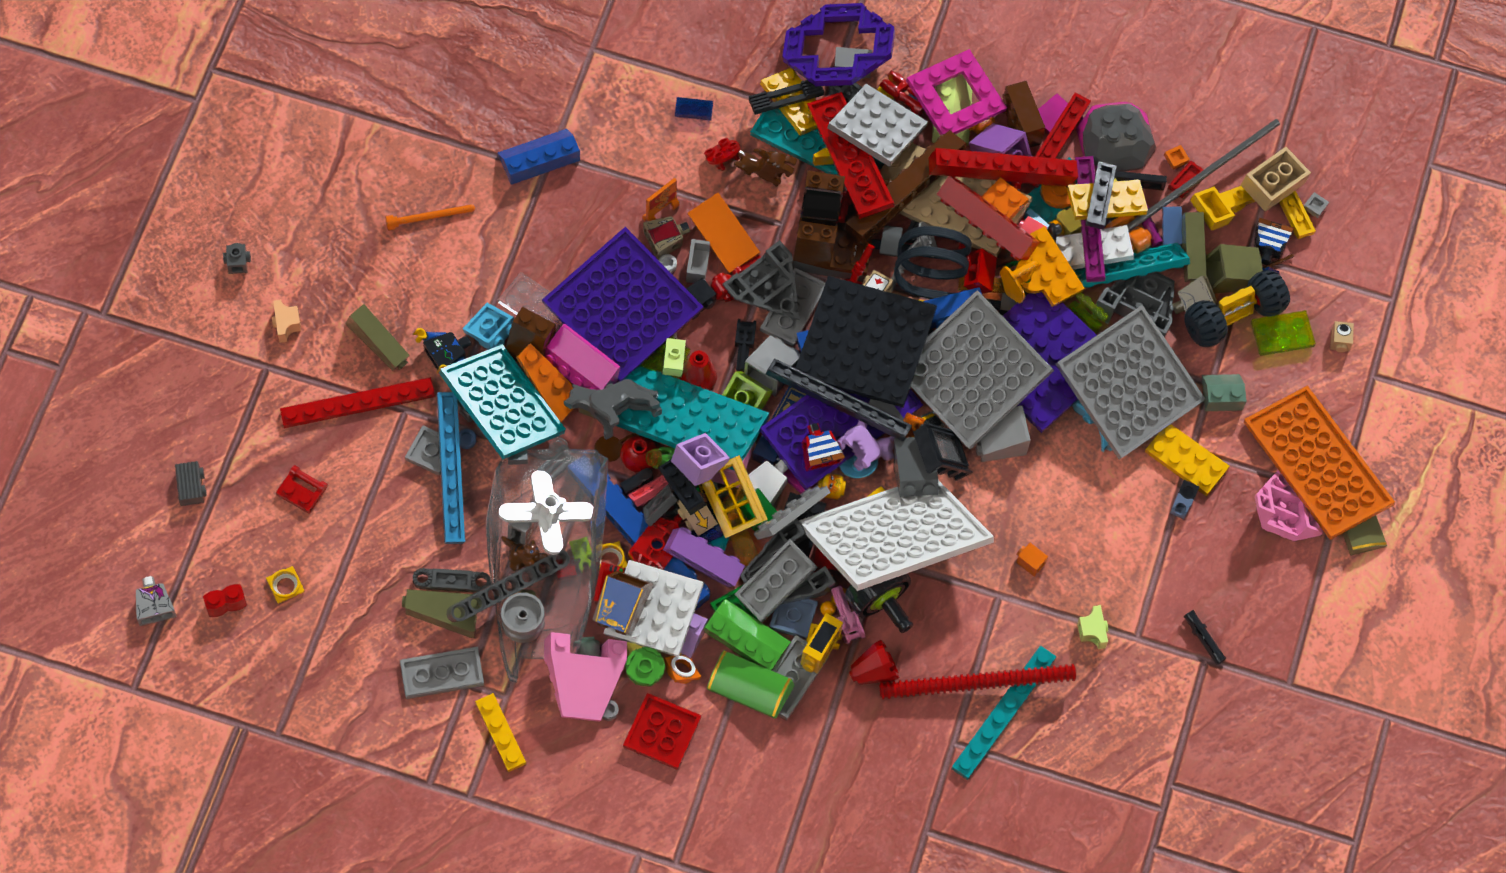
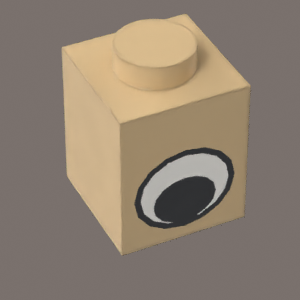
M1334 322L1331 328V350H1336L1337 352L1350 351L1353 345L1354 323Z

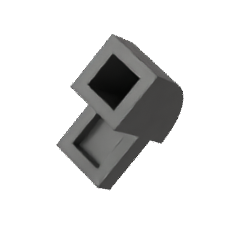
M884 226L880 255L897 257L898 243L902 237L903 228Z

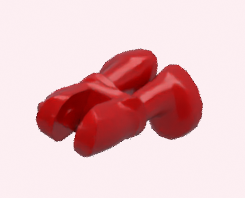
M891 70L887 75L889 80L883 79L879 86L894 99L906 104L911 109V112L921 116L924 109L920 102L904 93L907 91L916 97L906 79L898 72Z

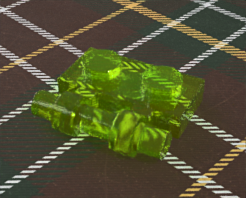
M1080 292L1076 296L1080 304L1074 301L1068 308L1097 335L1103 326L1098 321V318L1105 322L1109 316L1104 313L1102 307L1096 306L1088 295L1085 296ZM1086 307L1093 312L1092 315L1085 309Z

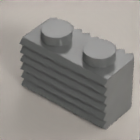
M198 461L175 464L180 506L204 503L203 497L207 496L206 486L202 485L201 480L205 479L204 468L199 466Z

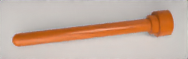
M470 204L398 218L397 216L388 215L385 216L388 231L395 230L396 227L402 224L473 212L475 206Z

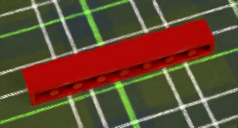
M935 148L928 158L930 175L998 180L1001 177L1008 182L1066 187L1072 185L1078 178L1077 160Z

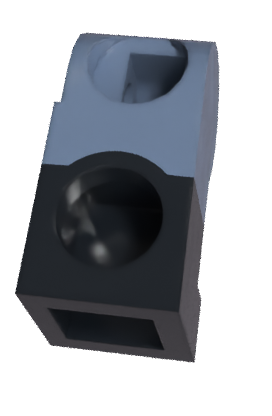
M1183 480L1170 514L1184 520L1199 490V486Z

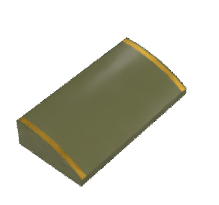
M1376 515L1343 533L1350 556L1387 547Z

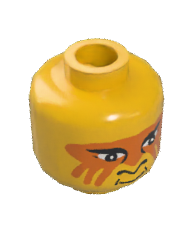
M829 473L819 481V488L827 486L831 492L824 498L838 500L841 496H844L846 481L843 480L842 475Z

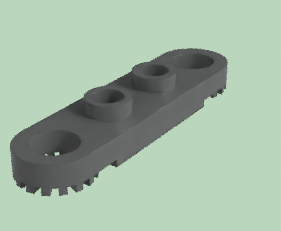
M419 568L412 576L414 585L419 589L478 592L491 585L490 576L484 572ZM424 574L428 577V580L425 583H420L417 577ZM484 578L487 583L481 587L476 584V580Z

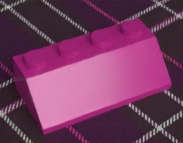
M563 324L546 346L544 357L565 378L575 385L588 389L602 390L610 383H617L621 367L566 324Z

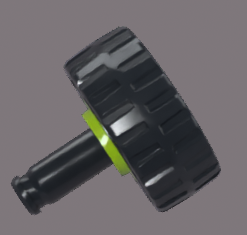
M908 573L859 591L852 585L846 590L845 598L859 617H869L884 609L894 625L899 628L900 633L907 632L913 626V623L909 621V617L897 602V599L911 584V578Z

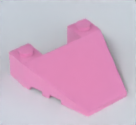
M551 632L544 639V661L550 672L549 677L550 681L553 682L554 694L561 717L601 721L627 661V641L608 639L601 646V657L570 653V634Z

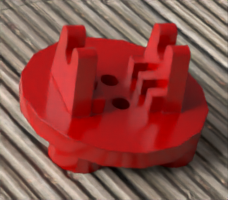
M723 138L718 142V145L704 152L705 159L709 164L715 165L718 170L724 171L723 162L731 158L736 161L740 159L737 154L740 150V144L735 140Z

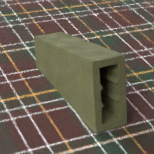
M1185 212L1182 215L1181 247L1190 257V264L1183 266L1185 282L1191 283L1200 276H1206L1204 212Z
M365 304L349 316L345 323L347 327L392 371L396 368L400 370L408 363L406 360L410 355Z
M407 589L406 596L402 598V607L405 608L406 615L469 638H475L477 614L460 622H451L446 615L447 609L451 605L472 594ZM472 599L471 606L474 609H477L478 602ZM455 608L454 615L457 618H460L461 611Z

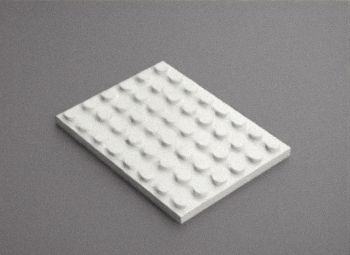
M939 480L938 495L900 497L898 487L799 520L808 538L857 591L994 543V536Z

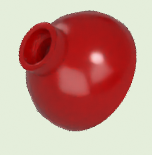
M635 435L628 438L622 445L620 458L623 465L633 472H640L644 468L652 469L654 464L651 461V454L654 449L658 448L652 439ZM637 447H642L643 450H642V451H637L636 448H637Z

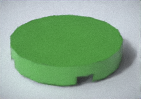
M642 647L632 651L627 657L626 674L636 685L652 686L663 677L665 662L661 653L650 647Z

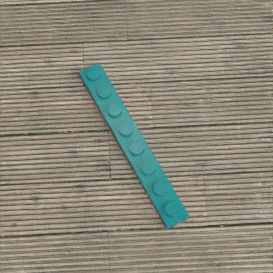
M1040 645L1024 669L1028 670V668H1031L1032 670L1034 667H1037V669H1040V667L1046 668V666L1050 667L1057 656ZM1032 683V685L1026 684V686L1020 684L1018 687L1017 685H1014V687L1010 686L953 764L952 770L966 780L969 779L1036 687L1035 683Z

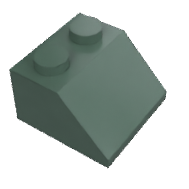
M1240 374L1202 375L1203 396L1206 399L1204 400L1205 411H1241L1244 409L1247 402L1245 383Z

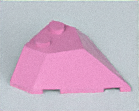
M1279 470L1255 495L1262 529L1292 541L1321 536L1323 534L1322 528Z

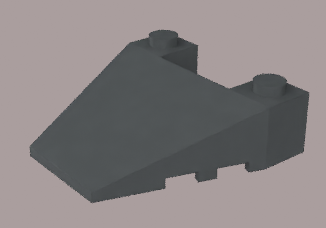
M1158 272L1148 273L1145 276L1130 277L1127 280H1117L1113 286L1104 289L1091 316L1109 324L1114 313L1125 317L1143 305L1164 338H1166L1172 324V301L1174 298L1175 281Z
M799 519L793 520L764 545L762 551L757 557H754L741 573L740 577L744 583L789 539L798 545L808 538L799 523ZM824 566L810 575L781 604L821 597L831 592L832 588L840 585L831 570Z

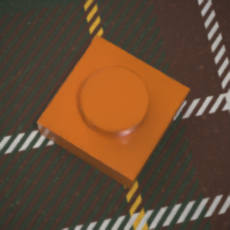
M1181 145L1164 153L1166 160L1173 170L1190 161Z

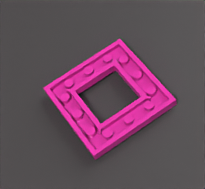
M970 49L915 73L906 79V82L940 135L947 133L949 130L957 134L1003 113L1007 109ZM962 74L979 102L950 114L934 87Z

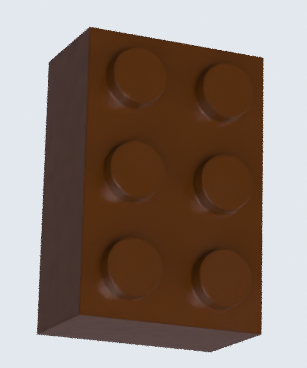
M1027 81L1006 86L1004 94H1002V101L1007 107L1003 113H1006L1008 127L1026 132L1029 148L1041 145L1045 125Z

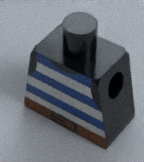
M1259 218L1255 229L1254 247L1259 248L1262 264L1269 265L1272 258L1276 260L1280 258L1292 234V227Z

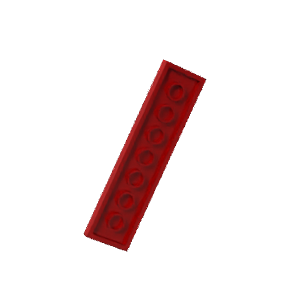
M839 92L807 103V107L838 174L845 176L844 187L859 219L893 208L895 205L873 157L827 128L829 122L847 104L843 93Z

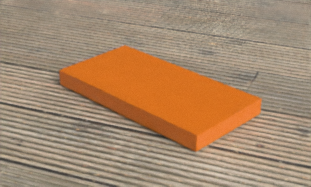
M718 192L687 213L704 239L710 241L711 249L729 274L736 267L742 266L761 254Z

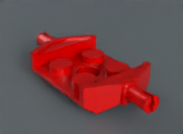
M678 513L673 520L669 521L659 518L651 526L648 525L629 550L628 556L630 560L664 570L673 556L663 549L672 530L679 528V524L683 520ZM660 541L663 546L660 549H654L652 543Z

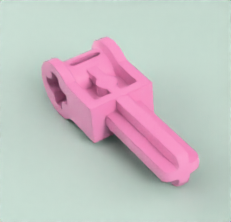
M842 587L832 588L831 593L840 617H837V619L843 622L841 634L843 635L844 642L849 644L854 639L865 638L864 629L855 611L851 612Z

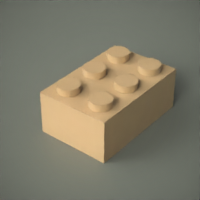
M1285 147L1246 174L1241 186L1266 212L1303 186L1311 172Z

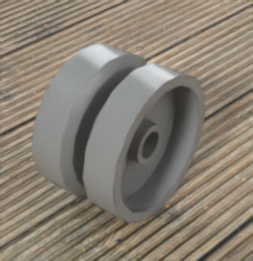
M516 593L503 603L501 620L505 635L512 641L528 643L537 639L542 634L545 626L544 607L535 595Z

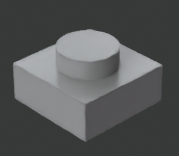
M1314 192L1304 204V208L1307 212L1319 218L1329 202Z

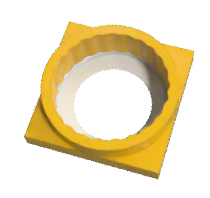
M620 541L607 543L592 549L598 571H600L601 558L607 552L615 553L619 558L617 566L626 569L627 561Z
M293 566L279 570L273 575L266 577L278 604L305 592ZM289 578L294 582L295 587L290 594H281L277 590V583L281 579Z

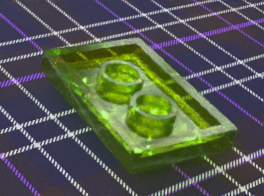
M1306 310L1251 320L1260 356L1315 347L1316 343Z

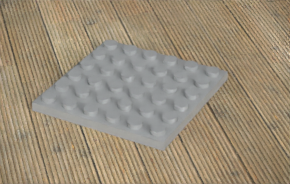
M977 290L927 337L911 387L971 450L1054 370Z
M1143 305L1055 363L1118 459L1129 454L1206 400Z

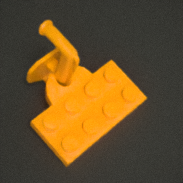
M1045 226L1030 233L1040 243L1029 259L1020 260L1014 271H1011L1007 266L1003 267L1000 271L1006 295L1018 303L1023 302L1025 299L1024 291L1032 294L1042 292L1051 307H1054L1085 289Z

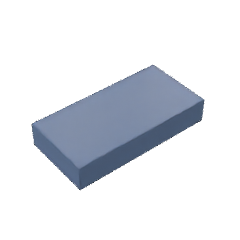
M1181 206L1162 207L1163 244L1177 242L1182 244Z

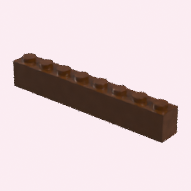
M950 130L940 135L937 142L932 146H928L920 157H916L909 167L901 170L894 180H890L886 184L895 207L859 219L857 213L851 215L846 221V233L863 246L940 177L939 175L929 174L928 158L934 149L966 150V142Z

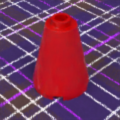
M698 350L694 351L684 363L683 372L679 379L711 391L717 381V372L708 355L704 351Z

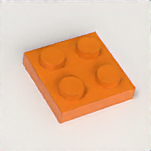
M1001 177L981 196L1010 219L1029 202V198Z

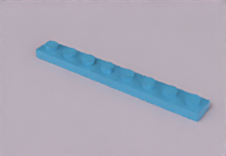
M438 392L437 410L445 544H464L465 530L458 402L453 392Z

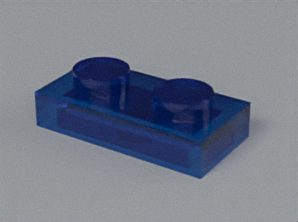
M677 97L675 117L712 120L713 101Z

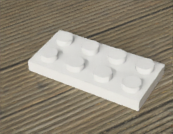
M1127 225L1101 229L1104 264L1134 259ZM1082 233L1056 237V244L1072 269L1085 268Z

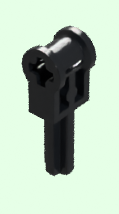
M738 319L735 338V347H738L736 371L744 372L745 361L749 357V349L754 348L756 320L748 322Z

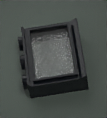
M924 423L919 426V429L913 431L928 474L937 470L938 475L947 472L949 478L954 477L958 481L973 473L968 468L969 464L961 441L951 429Z

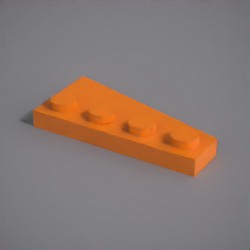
M530 343L521 351L516 359L528 378L535 385L536 390L560 422H562L573 410L564 404V401L569 398L570 391L573 389L572 384Z

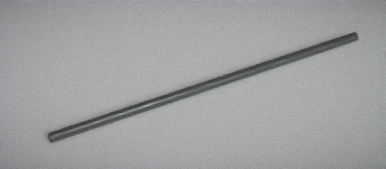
M1275 119L1149 208L1147 215H1140L1127 224L1128 232L1280 125L1279 120Z

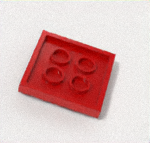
M647 693L625 739L623 748L678 770L702 715Z

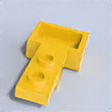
M1214 186L1195 193L1190 199V202L1198 212H1204V221L1210 230L1228 225L1235 216L1234 213L1242 210L1246 205L1256 202L1242 186L1223 193H1219Z

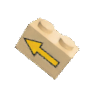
M680 500L677 501L680 507L677 510L683 520L687 518L685 524L690 531L694 530L698 536L718 524L707 506L690 516Z

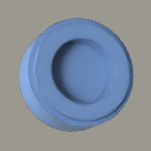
M463 429L459 432L461 448L470 449L475 446L476 434L474 431Z

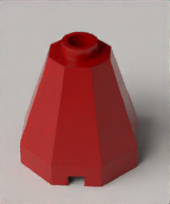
M882 640L875 642L851 665L849 674L853 682L857 681L859 685L890 682L900 678L890 652L885 651L887 646Z

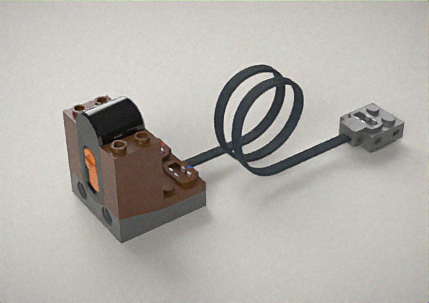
M807 171L792 262L793 270L797 268L805 273L850 279L854 265L860 260L868 244L873 245L874 249L880 250L882 240L871 238L862 246L846 233L847 219L851 215L856 214L852 203L848 208L845 223L838 222L845 176ZM921 226L907 231L902 235L898 243V258L894 269V278L897 284L904 291L922 298L934 299L954 294L910 284L900 275L898 268L902 265L906 270L915 275L932 279L951 280L964 277L968 273L969 261L965 257L971 252L972 242L966 235L943 227ZM918 236H938L955 240L966 247L958 250H947L930 246L909 249L911 245L904 243ZM918 256L947 259L960 264L962 268L955 270L930 269L918 266L908 259ZM869 259L866 263V269H864L862 276H859L857 281L863 282L867 276ZM1002 293L1000 301L985 298L996 310H999L1002 316L1018 303L1008 297L1006 293Z

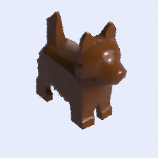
M754 149L753 151L761 156V159L756 158L755 155L739 151L737 154L741 159L734 162V165L740 168L744 174L751 175L755 173L760 178L778 186L781 184V180L777 177H781L783 173L790 177L794 171V168L785 164V162L794 166L797 159L777 151L768 152L763 149Z

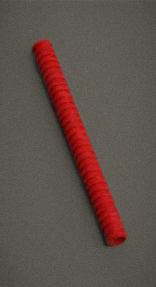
M1065 664L1063 667L1062 665H1058V667L1053 665L1052 668H1049V666H1046V668L1040 667V669L1034 667L1032 670L1031 668H1028V670L1022 668L1021 671L1015 669V671L1009 670V672L1003 670L1001 673L1000 671H997V673L991 671V674L985 672V674L978 673V675L972 673L970 676L969 674H966V676L960 674L959 677L957 675H954V677L948 676V678H945V676H942V678L935 677V679L930 677L928 680L926 678H923V680L919 678L917 681H914V679H911V681L905 680V682L899 680L897 683L895 681H892V683L887 681L886 684L880 682V697L883 700L885 697H888V699H891V697L897 698V696L903 698L904 695L906 697H909V695L914 697L915 694L921 696L922 694L928 695V693H931V695H934L935 692L937 694H940V692L945 694L946 691L952 693V691L958 692V690L964 692L967 689L968 691H971V689L976 691L977 688H980V690H983V688L989 689V687H992V689H995V687L1002 688V686L1007 688L1008 685H1011V687H1014V685L1018 687L1020 684H1023V686H1026V684L1032 685V683L1038 685L1039 682L1045 684V682L1049 684L1051 681H1054V683H1057V681L1063 682V680L1069 682L1070 679L1072 681L1076 680V668L1074 664H1071V666Z

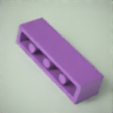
M681 527L672 530L663 549L664 551L726 587H734L745 567V565L739 563L740 560L731 555L727 556L724 554L723 549L717 546H710L707 544L708 541L706 539L693 536L692 532L687 528Z

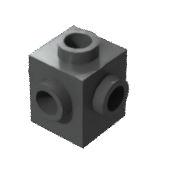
M233 243L226 245V252L223 253V262L227 264L229 274L248 273L247 262H251L250 251L246 250L245 244Z

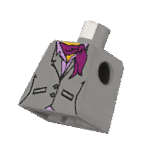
M152 576L143 578L144 588L136 590V615L139 625L143 626L177 617L164 584L155 585L154 577Z

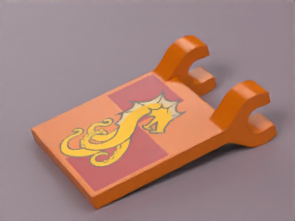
M673 178L646 199V214L642 216L644 221L656 220L655 214L669 203L673 210L680 206L676 197V178Z

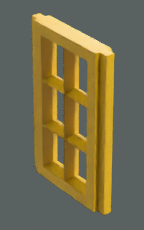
M740 455L729 459L718 471L722 476L725 487L716 490L711 479L702 483L725 538L768 520ZM733 466L739 481L729 485L723 470ZM741 484L747 499L737 503L731 488ZM728 490L734 505L724 509L718 494ZM749 503L755 518L745 521L739 507ZM736 509L742 524L732 527L726 513Z

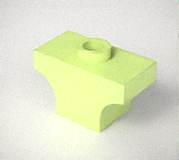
M667 338L662 375L681 377L686 340Z
M1101 605L1093 606L1089 616L1080 617L1077 626L1080 641L1093 642L1098 649H1103L1108 644L1106 633L1108 632L1107 620L1104 621Z

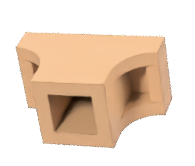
M274 300L275 316L272 317L273 328L277 327L279 343L287 342V338L291 333L301 331L298 307H287L281 300Z

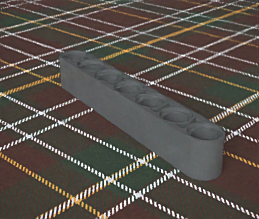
M561 550L556 555L549 554L533 565L524 567L468 596L447 609V618L451 622H460L566 567L570 562L569 554L564 550ZM557 555L562 557L561 565L555 560ZM540 563L544 564L546 568L545 573L539 571ZM523 572H525V573L528 574V576H529L528 582H524V581H523V579H522V574H523ZM506 581L512 584L511 591L506 590ZM489 590L495 593L494 600L488 597ZM472 599L477 600V609L472 608ZM455 608L460 609V611H461V616H460V618L455 617V615H454V609H455Z

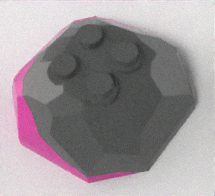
M1129 102L1094 105L1076 127L1083 157L1093 156L1095 168H1097L1098 162L1117 166L1116 171L1125 172L1143 169L1156 150L1147 114Z

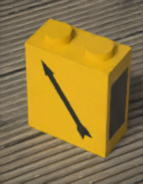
M827 613L802 652L801 665L810 673L815 672L818 674L841 636L843 622Z

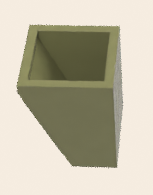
M1220 244L1206 256V277L1214 294L1236 292L1240 289H1245L1249 280L1256 273L1263 271L1259 248Z

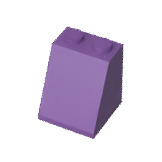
M994 123L969 142L971 151L1032 156L1026 132Z

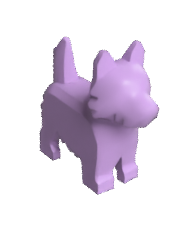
M860 420L855 427L849 429L837 441L841 450L845 448L846 444L853 449L852 452L857 457L853 464L858 471L866 469L871 465V462L880 457L888 461L893 459L894 454L892 450L895 437L881 438L876 441L866 429L868 424Z

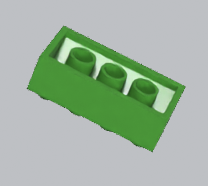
M726 599L718 607L704 628L706 634L744 659L771 671L791 643Z

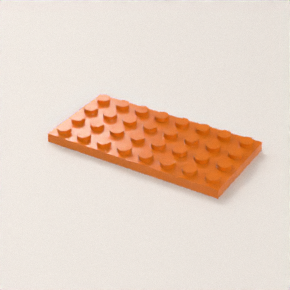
M1308 385L1244 419L1243 423L1330 540L1394 506L1395 501Z

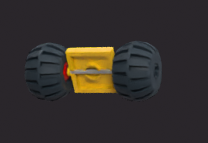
M1270 270L1261 271L1249 280L1247 288L1240 289L1237 293L1222 298L1219 301V307L1215 303L1205 300L1191 305L1184 315L1185 326L1190 337L1197 345L1202 347L1215 346L1225 338L1228 325L1253 314L1254 308L1262 316L1271 317L1281 314L1290 303V293L1285 281L1277 272Z

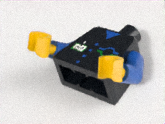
M417 328L413 335L418 336L415 340L417 343H420L422 340L424 341V351L437 369V374L441 368L466 359L464 349L472 345L467 335L457 340L452 332H425L424 329Z

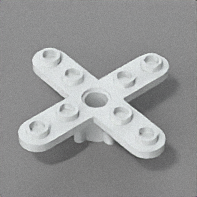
M536 471L531 477L535 503L504 504L500 507L498 515L503 521L509 523L538 522L543 549L549 554L556 555L563 548L559 522L589 521L593 518L595 510L592 505L584 502L565 503L564 498H559L553 493L550 476L544 471Z

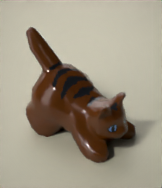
M505 536L501 537L503 543L510 548L508 553L509 567L513 571H517L525 566H531L548 556L547 553H540L534 540L531 541L530 545L517 544Z

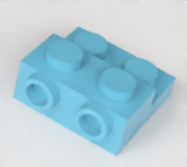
M486 303L462 329L465 334L476 339L482 347L489 350L502 344L504 346L514 317Z

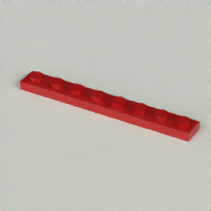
M431 377L284 407L280 408L285 429L434 398L435 393Z

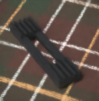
M808 80L801 81L800 84L775 91H765L749 96V103L756 115L823 96L824 89L822 86H815ZM801 90L804 93L772 103L769 101V99Z

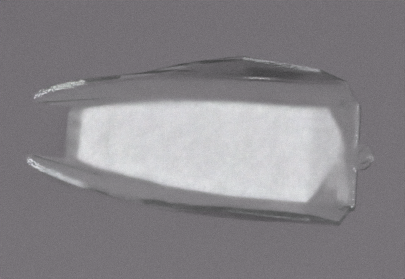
M560 437L551 440L549 449H527L528 464L508 465V458L501 459L494 472L486 515V539L491 584L516 572L509 567L508 553L510 548L501 539L502 536L508 537L509 522H505L499 517V509L504 504L531 503V501H534L531 486V477L534 472H546L551 478L553 493L559 498H564L565 503L584 502L593 506L591 520L559 522L563 542L562 550L569 554V564L524 588L526 590H533L544 607L545 626L542 634L537 639L528 643L512 641L505 635L502 629L501 608L507 598L495 604L500 649L508 678L512 682L518 681L521 658L544 659V639L551 632L570 634V653L577 654L587 626L598 581L605 525L608 458L599 454L597 450L568 449V443ZM538 525L528 545L534 540L540 553H547L543 549ZM557 555L555 560L561 565L562 557ZM540 563L539 571L545 573L546 568L544 564ZM525 572L522 574L524 582L529 580V576ZM509 581L505 583L506 590L511 591L512 584Z

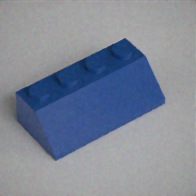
M564 129L500 151L498 156L512 185L580 161V149L573 134L568 129Z

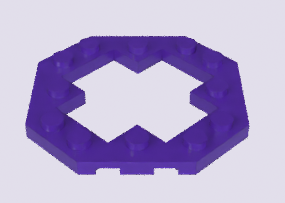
M862 3L826 4L820 8V12L815 15H809L800 21L801 24L796 28L791 27L786 31L782 55L784 63L815 86L853 85L892 58L895 28L890 23L886 24L883 18L875 12L871 13L867 10V7ZM859 21V34L875 33L873 53L855 54L853 67L818 68V55L802 56L805 36L823 35L825 22Z

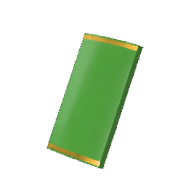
M723 650L712 672L707 690L776 719L792 692L794 683L792 679Z

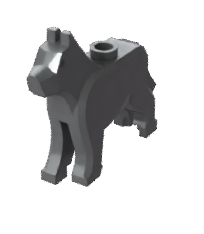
M624 379L615 384L610 383L602 390L588 389L573 384L569 398L564 401L565 406L569 409L581 408L589 411L602 424L606 440L613 437V428L619 424L617 415L628 408L651 411L654 418L662 414L660 403L656 400L658 392L642 387L630 379Z

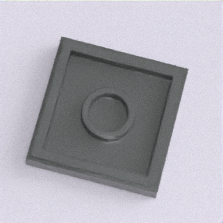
M669 484L643 507L645 522L649 526L655 523L678 501L677 495Z

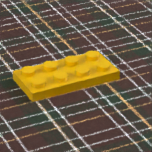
M792 68L762 79L760 85L766 92H771L800 84L802 80ZM801 90L773 98L772 101L776 102L804 93ZM816 98L779 108L800 136L817 129L807 107V103L816 101Z
M1140 180L1113 182L1107 218L1147 215L1148 208ZM1093 183L1068 185L1067 187L1075 220H1085L1087 218Z
M1172 424L1161 430L1145 449V453L1177 476L1199 486L1198 491L1205 496H1208L1230 467Z

